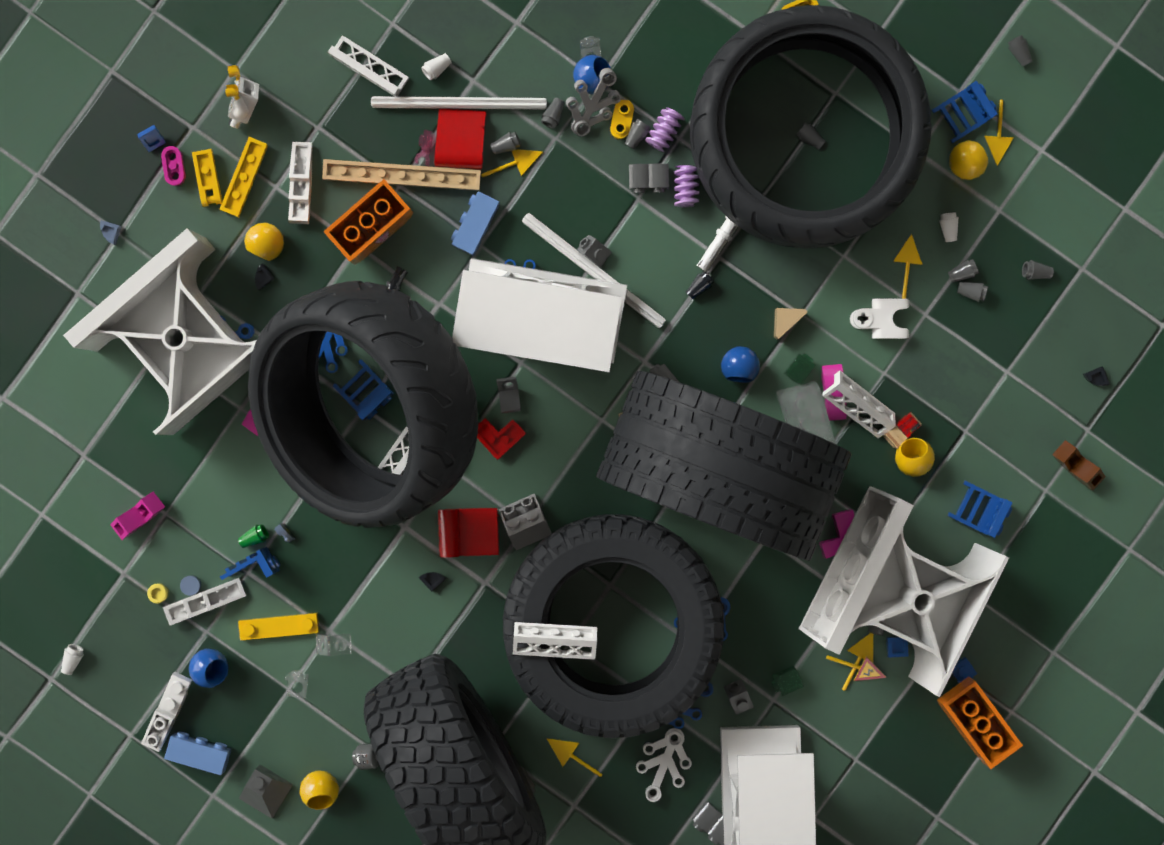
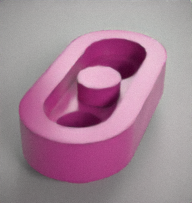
M168 146L161 154L164 178L170 185L180 186L186 178L183 155L178 148ZM172 154L176 155L175 160L170 159ZM175 173L179 174V178L177 180L173 179V175Z

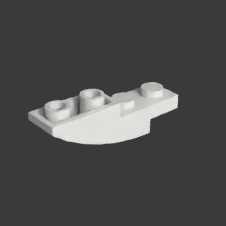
M177 672L172 674L141 744L157 752L161 750L188 695L187 692L192 679Z

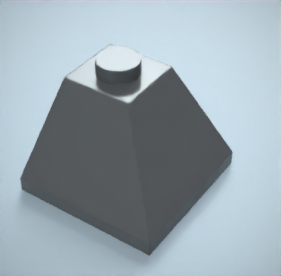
M259 765L245 785L239 799L273 819L293 784Z

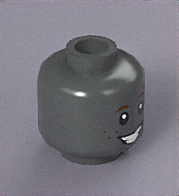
M360 744L353 751V764L358 769H376L379 766L377 755L371 744Z

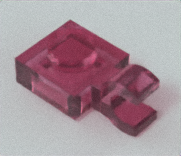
M424 130V134L419 137V147H421L422 151L415 156V164L417 165L420 158L426 159V166L430 165V154L434 136L432 131Z

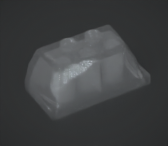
M815 381L776 391L785 423L836 444L823 396Z

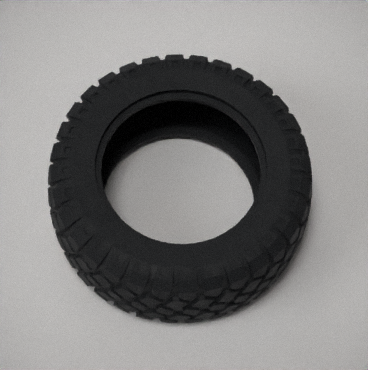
M622 514L597 515L574 521L554 531L542 540L522 562L512 580L505 601L503 614L504 646L511 670L524 693L537 708L555 722L571 730L595 737H632L654 731L672 722L688 710L704 692L716 670L722 651L724 639L723 606L717 585L708 567L698 553L680 536L664 526L644 518ZM621 562L637 566L649 572L665 586L677 609L678 628L670 653L655 671L632 683L606 685L591 681L571 669L562 657L513 655L515 622L550 624L551 608L558 590L578 571L595 564ZM517 643L518 648H527L529 646L527 643ZM541 644L539 647L541 649H548L550 646Z
M436 653L398 670L366 694L364 720L371 745L377 755L382 771L386 774L385 778L391 790L395 792L396 800L401 809H404L405 816L411 826L415 828V832L423 844L545 845L546 827L534 793L530 788V784L516 756L513 754V750L479 693H477L466 675L451 659Z

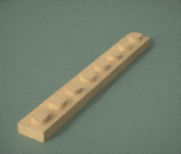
M324 159L322 179L378 184L385 179L389 185L480 191L481 170Z

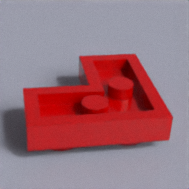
M484 418L478 424L477 439L498 460L526 432L514 419L498 432Z

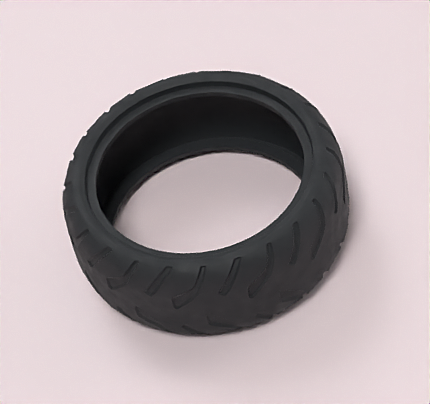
M821 5L796 6L778 10L755 19L733 35L716 53L701 79L694 99L690 123L691 151L697 173L709 197L717 208L737 226L763 241L785 247H828L854 239L873 229L904 202L914 188L928 154L932 131L931 110L925 84L917 66L906 50L889 32L875 22L844 9ZM804 49L834 54L861 70L880 94L889 120L890 142L888 154L875 184L862 198L855 202L825 211L792 209L763 196L744 178L736 166L728 147L725 130V113L729 94L735 84L749 69L764 59L778 53Z
M362 281L337 283L304 295L284 306L272 317L258 336L251 355L248 395L253 421L261 444L275 469H277L289 487L297 493V496L312 508L318 509V512L335 521L340 520L342 524L355 527L363 526L364 528L386 527V525H396L416 516L444 498L458 484L472 460L476 447L479 428L476 392L468 367L456 343H453V338L442 324L435 320V316L416 300L412 301L410 296L396 289L391 290L388 289V286L376 283H363ZM327 332L343 336L361 347L379 364L393 384L404 410L409 436V452L403 475L390 473L370 464L350 447L335 427L322 397L318 374L319 353Z

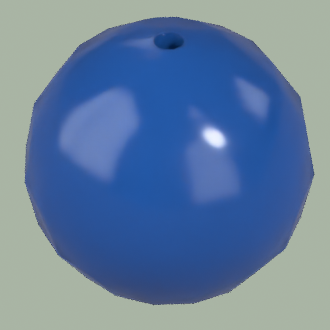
M598 55L584 56L576 63L574 68V82L584 80L588 86V94H593L600 82L599 74L604 68L611 69V67L604 58Z
M734 347L723 356L721 362L722 373L730 381L752 382L760 371L759 358L750 348Z
M216 649L200 650L190 660L189 675L200 687H215L224 681L227 676L228 661Z

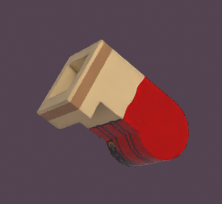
M910 412L900 419L893 429L882 436L893 448H898L921 426V422Z

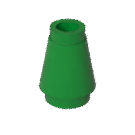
M256 524L239 537L238 542L242 548L264 543L269 538L268 530L263 524Z

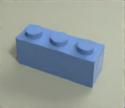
M479 191L476 195L473 194L468 203L470 208L467 213L464 212L459 221L462 224L459 230L455 229L451 237L454 247L472 256H475L500 205L499 201Z
M179 731L170 736L164 759L222 775L226 770L231 749L227 748L226 744L219 742L215 744L209 743L206 738L197 737L195 739L189 737L188 733Z

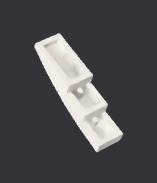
M292 142L289 173V224H309L312 186V142Z
M237 578L162 608L170 626L245 597L246 594L240 579Z

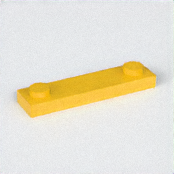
M248 137L220 206L221 211L240 217L268 144Z
M318 613L238 621L240 640L319 633Z

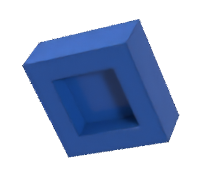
M155 125L137 134L148 152L166 143Z
M898 636L886 637L887 657L908 656V641Z
M963 657L956 663L952 674L960 683L968 676L974 677L977 675V672L967 658Z

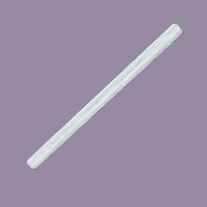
M373 96L371 98V106L373 108L546 109L547 99Z
M530 213L525 215L522 222L594 279L618 283ZM626 290L624 302L657 328H661L666 321L665 318L629 290Z

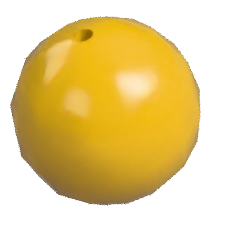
M968 140L959 143L953 148L949 156V166L957 177L971 180L978 178L985 172L988 166V157L982 145L976 141Z
M258 223L248 230L244 243L247 251L271 261L282 252L284 239L280 230L274 225Z
M918 438L905 440L897 448L895 454V462L899 470L905 475L912 477L926 474L931 470L935 460V453L931 445L925 440Z
M318 770L311 772L301 782V799L311 809L321 810L328 808L338 798V782L327 771Z

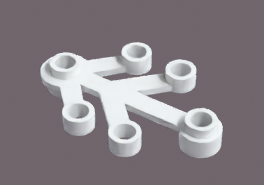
M671 728L666 732L665 738L654 743L647 742L643 746V751L646 755H652L655 750L667 746L663 754L647 761H639L636 764V770L641 774L659 765L652 785L648 786L645 791L646 798L650 802H656L661 798L660 785L667 767L672 775V782L675 787L681 788L685 783L672 758L675 749L680 758L679 763L682 769L687 770L692 765L690 758L686 756L682 747L684 734L680 729ZM673 734L678 736L676 741L671 740ZM647 746H652L653 750L651 752H647L645 748ZM688 760L689 765L683 766L682 761ZM644 764L646 768L639 770L638 766ZM677 778L682 779V783L676 784L675 780ZM652 789H655L657 791L656 795L654 796L650 795L649 793Z

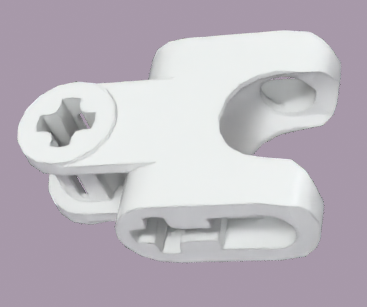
M872 299V308H863L852 312L850 323L856 329H872V339L909 338V330L907 328H899L893 322L895 311L909 308V300ZM859 316L865 317V321L861 322L857 318Z

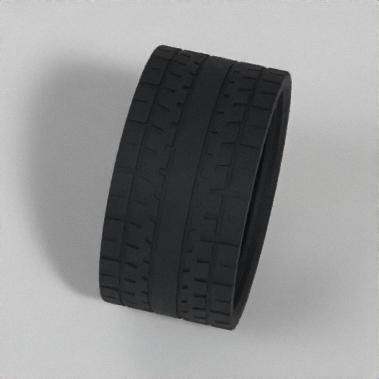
M637 371L631 385L632 391H629L622 408L623 414L619 416L613 432L614 437H611L604 454L605 460L601 462L596 477L699 521L783 553L810 561L817 546L815 542L820 538L826 523L824 519L828 517L835 499L833 496L838 492L844 476L843 471L847 469L852 453L812 433L732 401L662 376Z

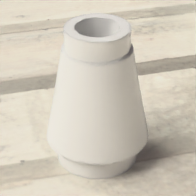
M444 53L425 62L421 68L425 76L432 80L433 78L436 79L452 62L448 55Z
M956 212L941 214L939 223L945 242L957 241L959 217H956Z
M69 644L64 649L62 673L66 675L73 674V671L84 656L82 647Z

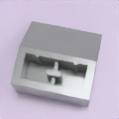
M535 493L499 509L508 536L516 550L552 534Z

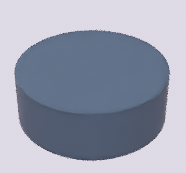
M190 575L182 579L180 589L185 595L191 596L200 591L201 582L196 576Z

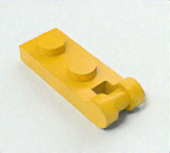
M207 149L192 152L202 207H207L212 203H216V205L222 204L223 199L220 192L213 150ZM213 190L214 195L207 196V191Z

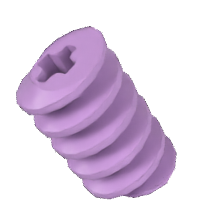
M667 107L661 110L662 116L657 117L659 123H654L653 128L655 130H650L649 134L651 137L645 139L650 146L664 152L663 147H670L666 141L674 140L670 134L678 133L674 126L681 127L678 119L685 120L681 114Z
M692 165L675 166L679 170H676L674 175L679 177L674 182L679 185L674 190L679 193L674 198L680 201L675 202L674 206L694 207V203L699 202V199L694 198V195L699 194V191L694 190V187L699 186V183L694 182L695 179L699 178V175L694 174L697 168Z

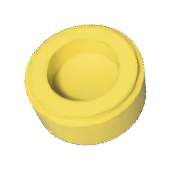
M161 583L150 586L147 592L149 600L153 603L164 602L169 594L168 588Z

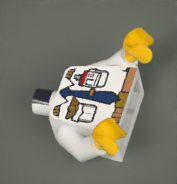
M232 65L228 66L229 78L236 77L235 84L226 85L227 89H225L226 96L232 97L228 113L230 118L229 125L234 128H240L241 123H248L258 101L259 84L241 77L239 67Z

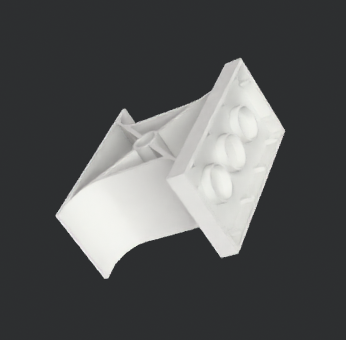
M188 228L63 335L74 348L96 352L113 339L120 338L125 342L166 390L169 398L167 416L163 423L153 431L155 435H174L249 370L251 355L256 340L252 342L242 341L199 291L196 282L198 267L216 249L205 237Z
M471 258L469 271L463 270L452 336L453 343H456L459 347L609 372L611 363L614 364L627 285Z
M869 486L799 629L824 648L839 655L850 633L866 625L877 626L909 641L914 648L915 661L908 677L940 697L1009 558L977 543H974L969 555L964 560L952 566L939 565L913 552L905 542L903 526L914 505Z
M799 725L720 727L724 845H816L814 754L801 753V731Z

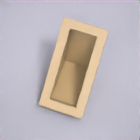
M776 308L774 338L777 340L784 335L807 311L805 309Z

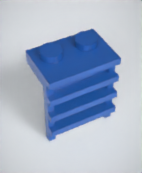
M977 81L932 109L933 114L940 110L956 137L950 140L952 143L997 115L996 105L993 101H989L985 95L986 90L984 86L978 84ZM957 98H960L976 123L972 127L954 101ZM950 104L964 126V132L961 133L945 109L946 105Z
M360 359L358 362L363 368L342 388L336 383L333 387L358 412L357 415L362 420H371L378 413L376 410L381 405L385 406L392 400L391 396L394 392ZM367 371L371 377L348 397L344 392ZM376 380L380 385L357 406L353 400L371 382Z
M964 481L963 484L969 488L956 515L949 512L947 516L989 537L995 538L996 535H1000L1003 530L1002 523L1005 517H1009L1013 502L999 498ZM976 490L980 493L967 519L964 520L960 517L973 491ZM984 495H986L990 499L977 525H974L971 522Z
M265 547L247 556L246 559L238 561L235 565L226 568L225 571L227 573L220 576V578L223 580L228 576L230 577L256 561L267 578L280 571V563L276 556L272 557L269 549Z

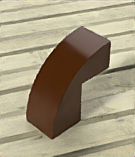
M1066 440L1052 454L1072 476L1091 491H1094L1106 477L1101 468L1084 458L1079 450Z

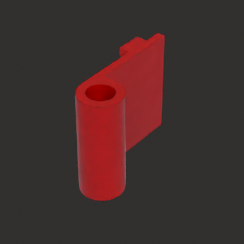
M439 108L435 167L482 170L486 111Z
M498 508L438 510L439 557L499 555Z

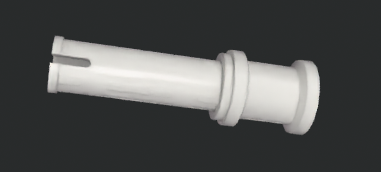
M727 216L721 228L716 230L717 235L696 265L705 272H708L726 242L732 240L731 236L739 227Z

